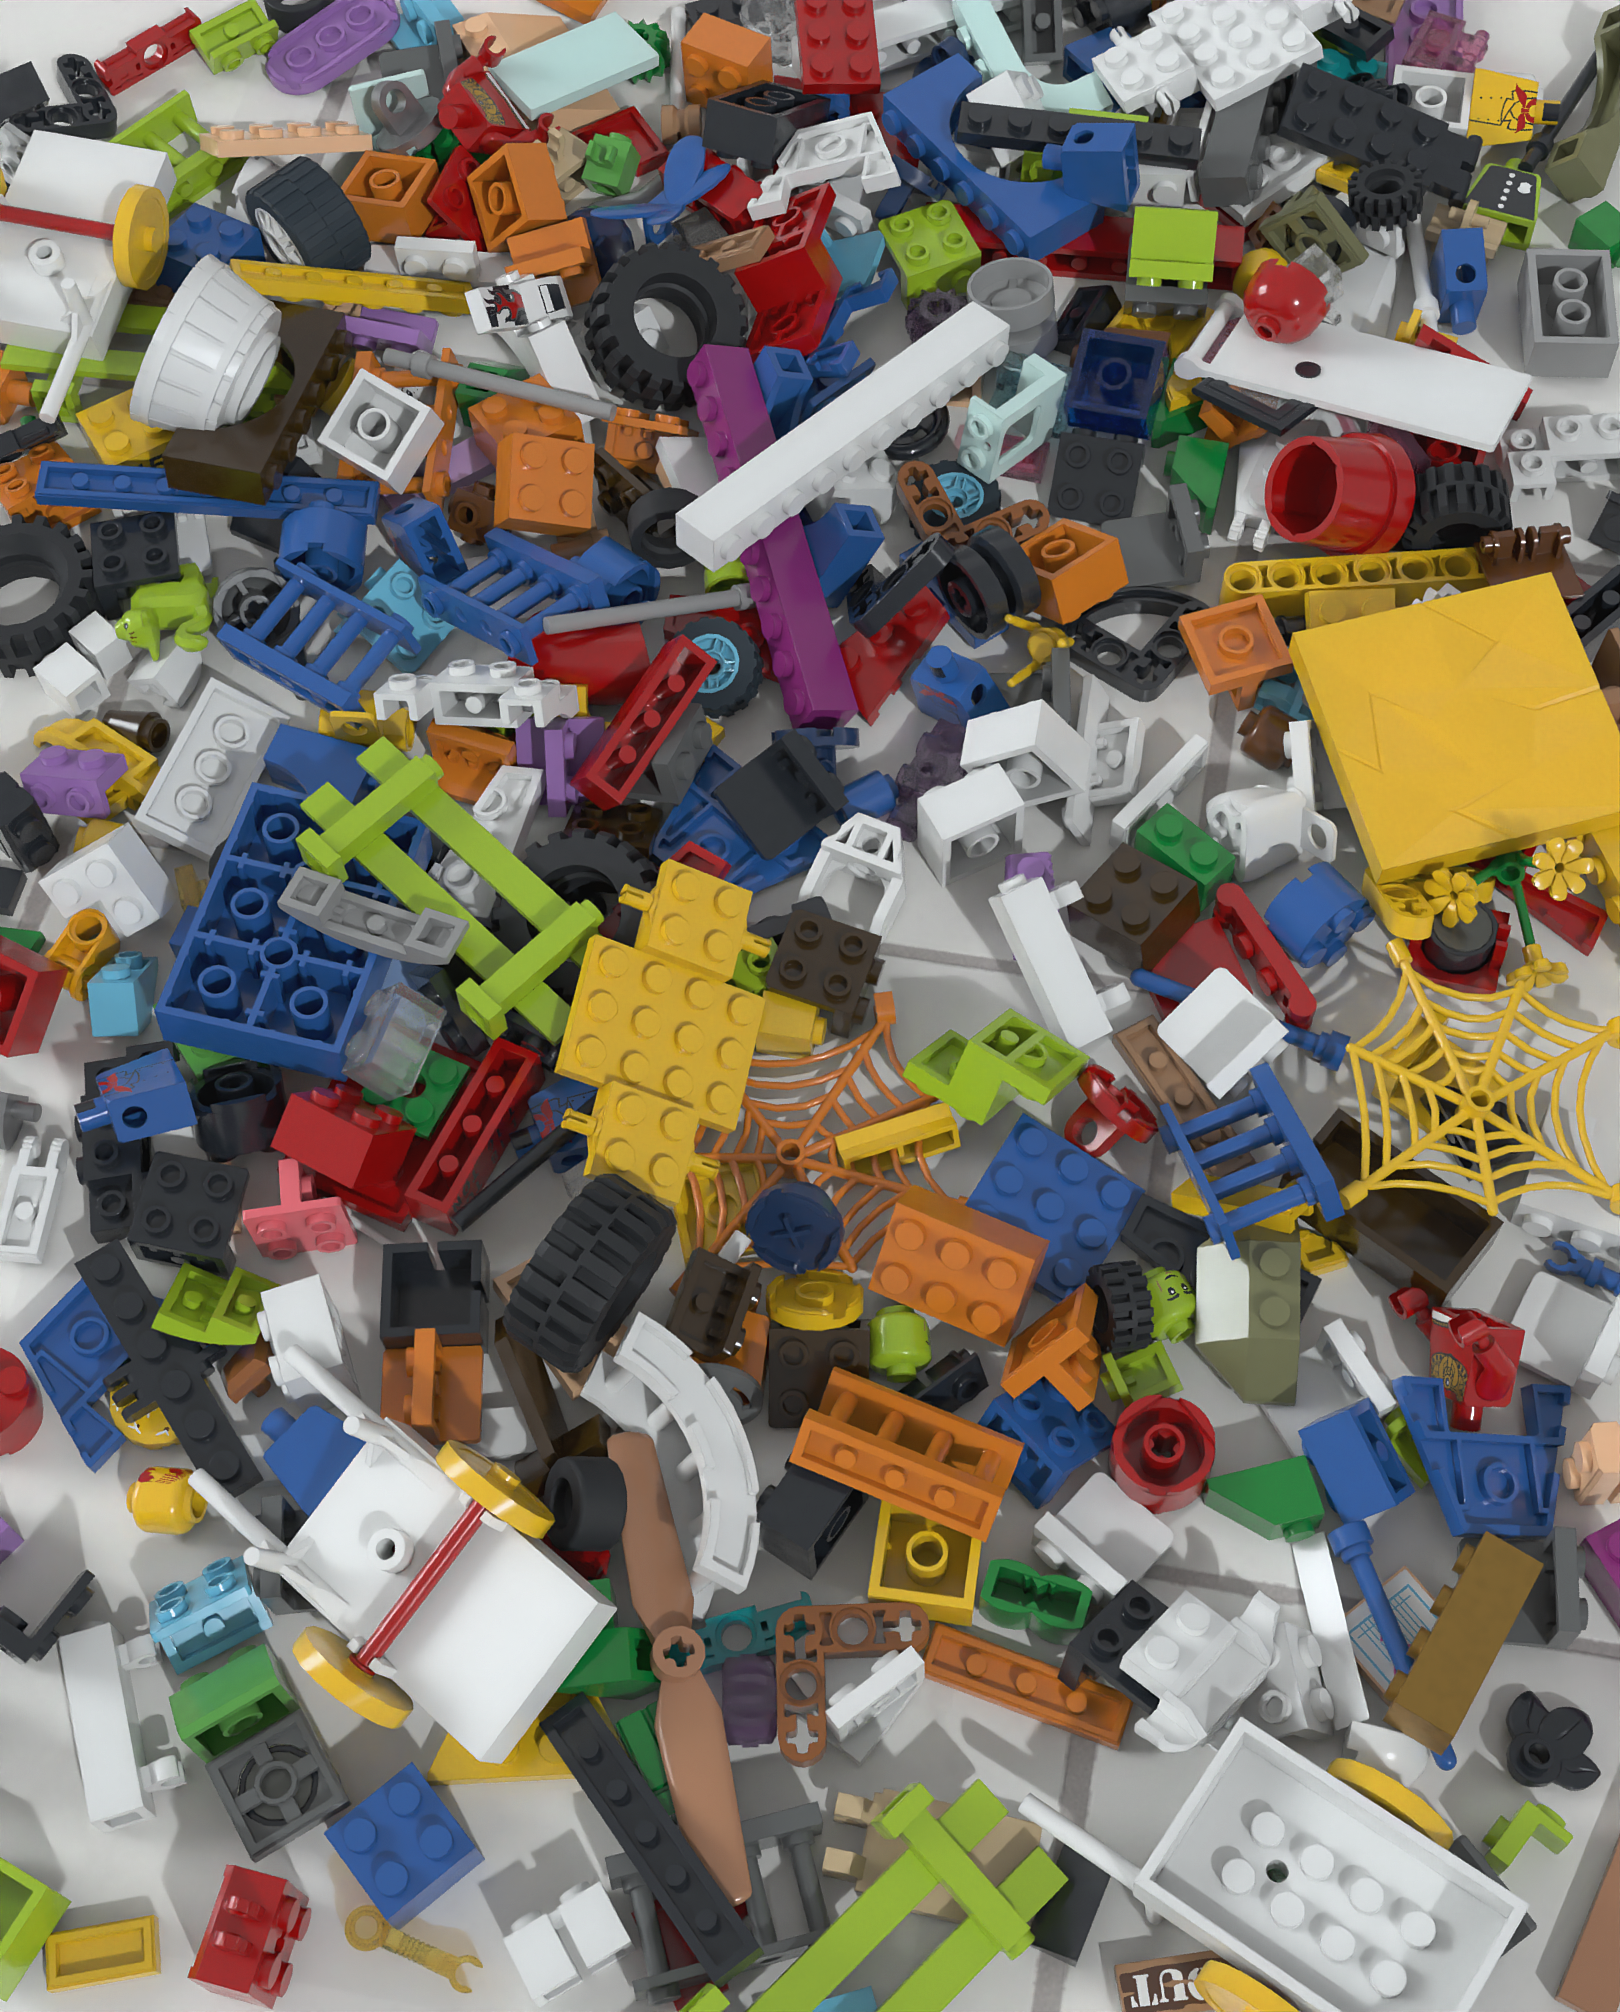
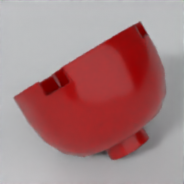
M1271 258L1260 264L1245 289L1243 299L1244 314L1250 326L1261 339L1274 343L1293 344L1309 337L1318 328L1330 310L1331 302L1326 305L1324 297L1328 291L1313 272L1292 261L1288 267L1276 265L1279 259Z

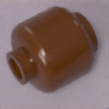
M1273 705L1265 706L1259 714L1250 710L1237 731L1238 734L1244 737L1240 744L1241 753L1267 770L1276 771L1281 766L1288 769L1292 764V758L1287 759L1285 756L1284 733L1290 731L1289 722L1299 720Z

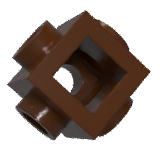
M475 481L472 486L457 487L456 492L450 498L448 504V514L450 515L448 526L451 530L461 533V540L478 546H483L486 543L484 535L494 529L495 485L483 481ZM503 529L509 533L512 532L510 529Z

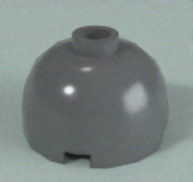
M245 567L232 572L220 583L213 598V618L218 631L226 623L242 632L245 628L251 629L288 582L282 575L264 567ZM298 599L264 640L270 648L274 649L276 645L282 646L295 630L300 614Z

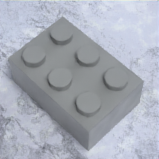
M1527 248L1517 281L1524 373L1531 376L1608 378L1619 347L1610 250Z

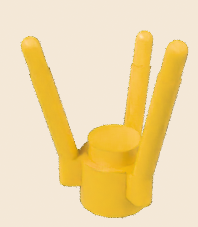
M1011 614L1005 615L1004 620L1007 623L1030 633L1027 648L1033 658L1032 663L1007 681V686L1014 687L1037 670H1042V665H1045L1046 662H1051L1052 648L1071 647L1074 644V639L1067 637L1057 627H1041L1038 622H1030Z

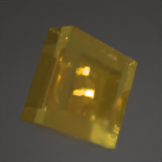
M192 864L174 868L183 911L185 912L188 905L199 907L209 884L207 879L199 880Z

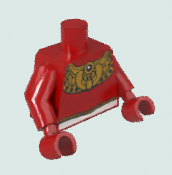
M488 36L484 40L477 57L471 55L449 73L442 89L444 97L437 105L441 125L445 129H451L462 146L469 152L492 156L506 143H533L537 139L547 145L549 141L548 127L552 124L554 115L552 113L540 115L536 129L531 131L490 71H484V66L489 68L497 67L506 53V48L500 53L490 51L489 48L493 45L496 36ZM558 126V127H556L555 129H557L558 131H560V128H561V127Z
M1402 1287L1388 1297L1391 1308L1399 1318L1406 1320L1414 1314L1416 1315L1415 1325L1430 1342L1429 1377L1443 1378L1445 1397L1453 1401L1450 1427L1469 1432L1480 1431L1483 1407L1505 1408L1511 1402L1525 1330L1477 1308L1432 1307V1309H1428V1296L1419 1288Z

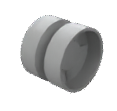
M1010 257L987 263L971 275L967 283L968 303L974 301L1010 325L1009 352L1006 359L998 367H1022L1024 360L1033 353L1041 358H1045L1054 350L1058 342V329L1054 308L1053 275L1047 266L1029 258Z

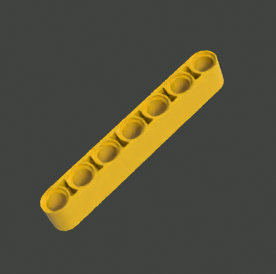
M1473 547L1234 563L1227 567L1223 576L1218 606L1262 594L1273 618L1280 615L1291 617L1305 615L1304 594L1308 591L1395 588V606L1400 608L1412 605L1416 598L1422 601L1429 587L1437 592L1445 584L1449 583L1463 593L1489 586Z

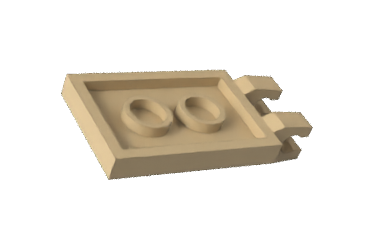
M884 1788L883 1793H874L873 1801L865 1797L838 1792L834 1810V1821L867 1829L862 1856L854 1852L826 1847L822 1866L823 1876L856 1883L854 1891L863 1893L908 1848L899 1836L896 1839H884L870 1823L900 1793L899 1791ZM934 1800L926 1809L937 1819L951 1803ZM1005 1816L967 1856L996 1888L1036 1846H1039L1042 1828L1031 1821ZM940 1883L910 1912L960 1924L968 1916Z

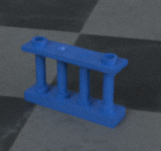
M498 527L484 535L489 549L488 558L449 584L445 585L425 574L417 578L423 593L421 596L422 605L430 616L439 618L503 651L507 656L515 657L530 666L539 662L531 640L544 631V617L568 614L573 611L582 612L611 607L601 575ZM496 573L505 575L473 597L465 595V593ZM520 586L530 587L529 590L500 609L495 610L490 607ZM547 598L557 600L524 623L515 620Z
M279 557L275 565L288 581L285 587L251 629L245 628L242 632L226 623L217 633V639L233 659L328 713L331 711L366 712L358 702L361 698L359 692L394 647L399 645L415 655L421 651V646L412 634L414 627L399 614L392 613L391 616H388L320 579L317 573L306 564L298 562L297 565H294ZM302 593L317 601L282 646L276 645L274 649L267 646L264 640ZM333 610L349 618L313 664L307 663L304 667L297 663L298 661L295 657ZM364 627L381 635L345 681L340 680L337 684L329 681L327 674ZM346 722L356 729L362 726V724L356 722Z
M1267 1062L1249 1069L1255 1086L1254 1089L1248 1091L1249 1096L1179 1124L1169 1103L1159 1106L1166 1124L1158 1128L1165 1148L1169 1155L1178 1152L1209 1214L1202 1217L1210 1239L1213 1245L1223 1242L1231 1260L1241 1257L1233 1232L1303 1203H1306L1308 1207L1317 1204L1326 1222L1345 1215L1333 1176ZM1257 1114L1259 1118L1265 1115L1268 1116V1118L1263 1119L1264 1125L1196 1153L1193 1152L1188 1143L1191 1140ZM1273 1143L1274 1146L1284 1145V1147L1280 1148L1281 1154L1210 1183L1203 1172L1206 1169L1267 1144ZM1288 1172L1291 1176L1298 1173L1301 1176L1296 1179V1185L1227 1213L1223 1212L1218 1202L1221 1199Z

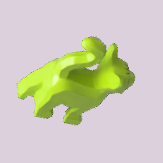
M195 562L180 564L181 577L178 578V582H157L136 586V592L131 597V610L126 611L115 624L117 638L128 641L135 648L149 650L153 661H157L160 656V630H176L174 641L185 652H198L206 648L209 641L207 637L201 636V634L207 632L212 623L213 598L220 585L219 577H212L211 583H205Z

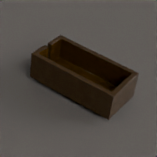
M1338 1108L1313 1138V1143L1333 1176L1339 1192L1354 1180L1360 1181L1362 1138L1361 1123ZM1369 1129V1175L1382 1167L1383 1138ZM1391 1144L1392 1160L1402 1151ZM1427 1168L1396 1170L1382 1180L1430 1181L1451 1186ZM1289 1172L1283 1174L1278 1188H1285L1289 1182L1301 1177L1298 1173L1293 1176ZM1415 1188L1368 1190L1366 1198L1349 1210L1344 1209L1345 1215L1328 1222L1325 1221L1317 1204L1313 1205L1314 1213L1310 1216L1300 1215L1298 1217L1332 1242L1334 1241L1339 1244L1343 1250L1398 1289L1402 1287L1422 1289L1429 1299L1428 1309H1432V1307H1445L1492 1247L1504 1223L1498 1217L1488 1215L1485 1208L1471 1200L1453 1194Z

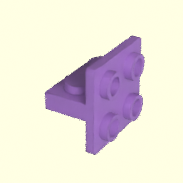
M529 717L519 728H515L517 767L543 769L546 774L547 785L539 805H548V817H566L572 805L589 800L569 785V783L605 732V719L603 717H555L545 727H536L535 717Z

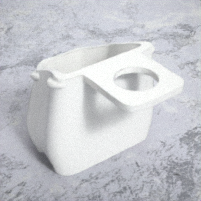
M1260 784L1253 788L1221 793L1210 799L1206 804L1207 825L1205 833L1236 857L1233 873L1238 883L1256 880L1292 859H1297L1302 854L1303 849L1325 862L1335 860L1337 828L1335 824L1306 807L1305 794L1297 788L1291 787L1286 791ZM1313 824H1317L1323 829L1327 839L1325 848L1319 847L1314 842L1311 834Z

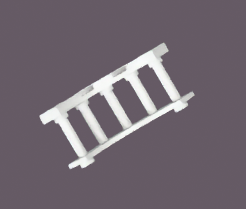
M638 1311L631 1319L615 1356L612 1357L603 1350L598 1354L580 1396L609 1415L625 1432H641L651 1436L653 1439L694 1597L693 1619L702 1622L705 1620L713 1596L715 1582L739 1595L746 1590L755 1564L760 1523H756L755 1495L759 1493V1483L754 1458L740 1419L716 1378H708L700 1366L690 1357L693 1352L680 1339L661 1324Z

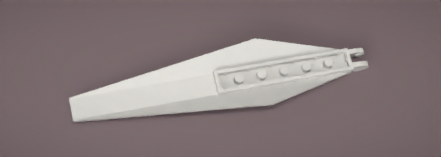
M1406 227L1401 228L1402 239L1405 242L1406 250L1408 239ZM1361 243L1369 253L1365 262L1322 282L1328 291L1324 297L1326 305L1331 302V308L1323 320L1335 326L1385 338L1405 251L1396 259ZM1280 398L1276 410L1289 400ZM1318 408L1281 437L1268 431L1261 438L1240 443L1235 514L1229 529L1227 542L1237 544L1243 535L1245 526L1258 529L1253 538V550L1262 552L1270 534L1275 533V529L1272 527L1266 513L1264 499L1265 484L1274 459L1288 443L1303 436L1340 437L1349 433H1363L1366 420Z

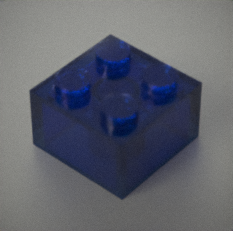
M1083 328L1063 405L1068 426L1150 440L1169 366L1166 341Z

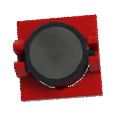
M1479 901L1475 906L1478 914L1471 923L1466 924L1460 919L1453 928H1448L1442 923L1444 912L1441 911L1434 915L1432 932L1429 938L1424 940L1408 939L1407 948L1413 958L1410 964L1414 971L1435 984L1462 993L1493 994L1496 993L1500 969L1508 948L1507 939L1512 926L1508 925L1510 913L1489 909Z

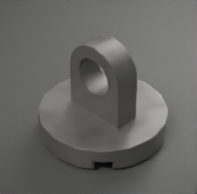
M387 80L377 84L372 91L371 105L375 115L384 125L376 140L379 150L384 153L409 156L406 151L415 146L417 150L425 148L443 129L439 121V112L437 111V105L440 100L433 96L417 100L409 88L399 81ZM391 90L395 92L398 100L397 107L393 112L386 105V97Z

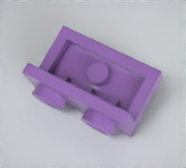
M364 306L361 308L360 318L345 315L346 328L352 334V346L358 350L373 351L375 353L376 350L385 351L386 348H391L407 353H413L417 350H424L430 354L433 352L439 327L438 321L434 318L383 308L369 309Z
M57 745L42 750L39 756L20 773L24 789L35 798L42 813L106 819L111 814L105 791L128 770L124 754L108 753L101 749H90L87 751L66 749L64 746Z

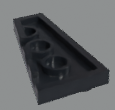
M1142 1193L1121 1233L1120 1240L1152 1267H1164L1166 1271L1175 1270L1184 1274L1196 1293L1197 1247L1210 1238L1204 1222ZM1301 1268L1300 1325L1322 1281V1278Z

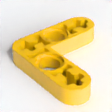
M1367 867L1364 871L1361 892L1388 931L1397 937L1409 940H1424L1431 936L1435 912L1428 901L1434 898V896L1425 892L1424 882L1433 878L1432 873L1434 871L1376 885L1370 867ZM1473 867L1447 868L1453 876L1464 871L1470 877H1473L1482 871ZM1491 876L1477 886L1476 892L1479 895V901L1483 904L1489 903L1492 900L1495 876Z

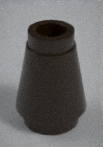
M109 710L102 720V723L150 754L161 752L166 747L170 738L169 723L157 712Z

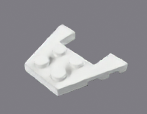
M872 111L798 129L777 160L779 169L774 175L766 176L760 185L763 191L758 201L757 198H752L748 203L747 209L752 221L785 214L792 188L803 185L815 187L828 179L840 176L853 178L862 173L861 182L866 194L901 186L897 169L885 145Z

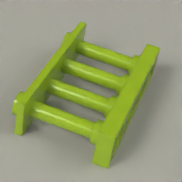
M186 90L181 91L108 141L109 143L168 153L177 178L167 203L169 220L241 171L249 157L218 158L201 149L189 158H186L168 144V142L183 132L200 144L199 133H210L197 123L192 101Z

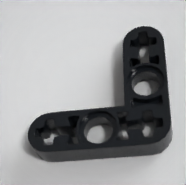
M66 54L57 60L56 78L69 104L46 106L10 121L12 125L30 137L34 130L96 140L112 137L116 133L117 110L90 61L81 55ZM81 94H88V95H92V96H94V97H83V96H79V95H81ZM64 122V123H68V124H70V125H69V126H61V125H57V124H54V123Z
M937 532L929 536L887 578L872 564L867 565L848 594H846L849 623L865 638L875 635L948 564L955 553V548Z

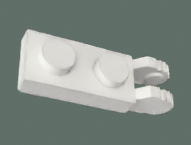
M27 1135L23 1139L17 1163L12 1165L0 1210V1261L42 1264L64 1179L63 1173L66 1171L67 1160L70 1154L69 1143L65 1138H56L52 1141L45 1167H38L41 1153L39 1137Z

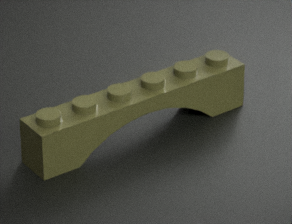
M1620 5L1603 12L1594 35L1597 83L1591 113L1585 125L1577 134L1554 143L1544 169L1545 173L1569 204L1583 198H1592L1604 190L1620 146Z

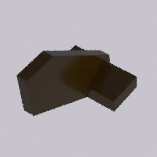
M503 1315L495 1320L494 1345L537 1447L536 1451L515 1462V1474L520 1478V1483L537 1498H540L544 1495L545 1484L550 1470L558 1459L567 1456L609 1457L607 1439L611 1437V1427L600 1414H597L568 1431L543 1359L507 1334L503 1325Z

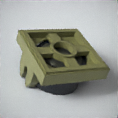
M1314 185L1309 186L1304 193L1301 191L1297 192L1279 213L1264 219L1258 228L1275 251L1287 261L1288 266L1291 261L1298 263L1313 272L1321 282L1363 264L1369 256V253L1355 236L1357 224L1352 210L1342 200L1332 195L1324 194L1322 191L1319 192Z

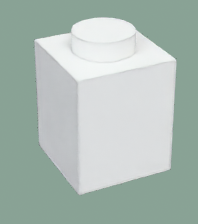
M67 642L45 656L33 668L44 692L74 719L81 720L111 695L100 671Z

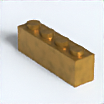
M1488 1531L1485 1532L1476 1548L1466 1543L1452 1568V1571L1460 1575L1456 1585L1452 1589L1444 1584L1429 1610L1430 1613L1438 1617L1431 1631L1421 1626L1406 1655L1415 1659L1408 1674L1399 1669L1397 1670L1382 1697L1392 1703L1382 1721L1441 1756L1461 1726L1544 1564Z

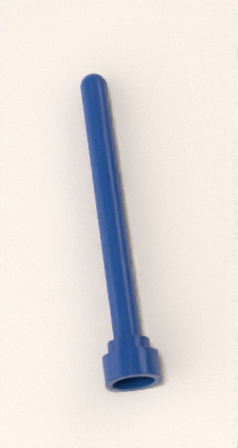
M1141 968L1133 970L1130 974V981L1134 986L1182 1003L1195 990L1193 987ZM1279 1020L1289 1030L1283 1037L1288 1044L1312 1052V1058L1320 1060V1066L1338 1072L1346 1052L1345 1047L1349 1043L1351 1036L1332 1030L1331 1034L1322 1031L1321 1035Z
M1364 1520L1343 1525L1327 1535L1335 1557H1341L1345 1565H1351L1396 1672L1399 1669L1408 1674L1415 1660L1406 1655L1409 1646L1370 1559V1556L1373 1554L1370 1545L1374 1543V1539ZM1451 1743L1441 1756L1430 1750L1436 1765L1441 1770L1449 1771L1456 1766L1457 1757Z

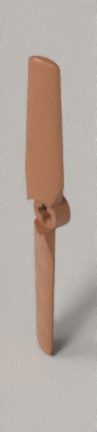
M629 1431L618 1433L607 1439L609 1458L615 1461L622 1471L627 1489V1513L621 1536L632 1605L652 1644L650 1667L653 1674L661 1681L658 1691L654 1729L679 1830L732 1907L743 1903L751 1896L752 1887L722 1710L700 1671L705 1659V1646L701 1637L692 1629L694 1597L654 1441L651 1436L641 1432ZM672 1644L678 1645L680 1652L690 1653L686 1657L683 1667H677L674 1659H665L664 1657L668 1655Z

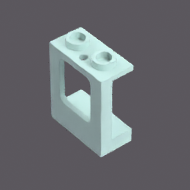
M1033 353L1023 362L1016 396L1002 406L995 409L976 395L970 398L957 463L987 484H990L1051 439L1067 374ZM1010 426L1026 436L1000 456L1004 435Z

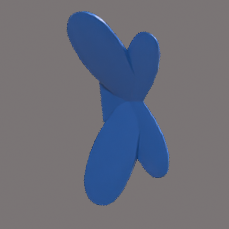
M697 135L686 136L679 140L669 153L664 171V190L647 204L601 207L592 210L590 215L601 219L616 220L642 218L646 244L654 242L658 245L672 233L671 221L681 215L686 205L700 198L720 183L730 172L731 165L724 163L704 171L706 148L702 147L703 139ZM653 225H661L657 233H654Z

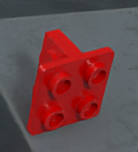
M462 145L454 148L427 199V203L436 211V214L424 236L426 238L457 240L462 237L465 241H475L478 252H488L467 181V177L481 164Z

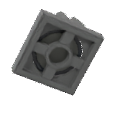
M301 1708L204 1765L254 1863H257L352 1805L341 1784L338 1772L329 1760L328 1753L317 1738Z

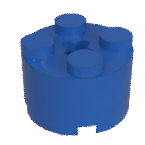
M312 501L309 504V508L294 511L284 519L278 558L281 557L294 565H297L298 562L306 564L317 573L320 579L351 595L362 585L368 526L365 522L343 511L336 510L333 504L328 501Z
M609 536L602 537L596 544L586 550L581 557L574 556L569 560L601 575L611 607L656 601L661 583L659 571L648 561Z
M1320 862L1308 868L1313 875L1303 883L1296 877L1290 881L1274 898L1264 915V918L1269 922L1267 927L1279 945L1302 968H1311L1321 962L1327 967L1334 965L1346 953L1347 946L1345 943L1355 932L1365 929L1376 915L1375 911L1370 907L1369 901L1329 862Z

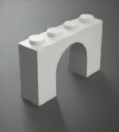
M1549 1103L1539 1124V1130L1546 1146L1565 1157L1557 1142L1551 1118V1104ZM1559 1107V1117L1565 1140L1579 1166L1584 1169L1586 1155L1579 1137L1576 1112ZM1584 1115L1586 1131L1591 1143L1597 1119ZM1531 1151L1529 1161H1549L1535 1151ZM1542 1168L1526 1170L1521 1184L1523 1186L1545 1181H1559L1586 1185L1565 1170ZM1544 1189L1518 1195L1510 1223L1521 1226L1525 1232L1537 1237L1551 1236L1569 1242L1581 1252H1599L1617 1258L1620 1261V1218L1602 1208L1591 1194L1573 1190Z

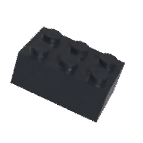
M760 80L708 98L702 147L716 150V155L724 159H738L740 157L750 160V165L755 168L773 169L774 165L777 164L778 158L798 129L828 122L831 98L817 94H803L802 90L766 80Z

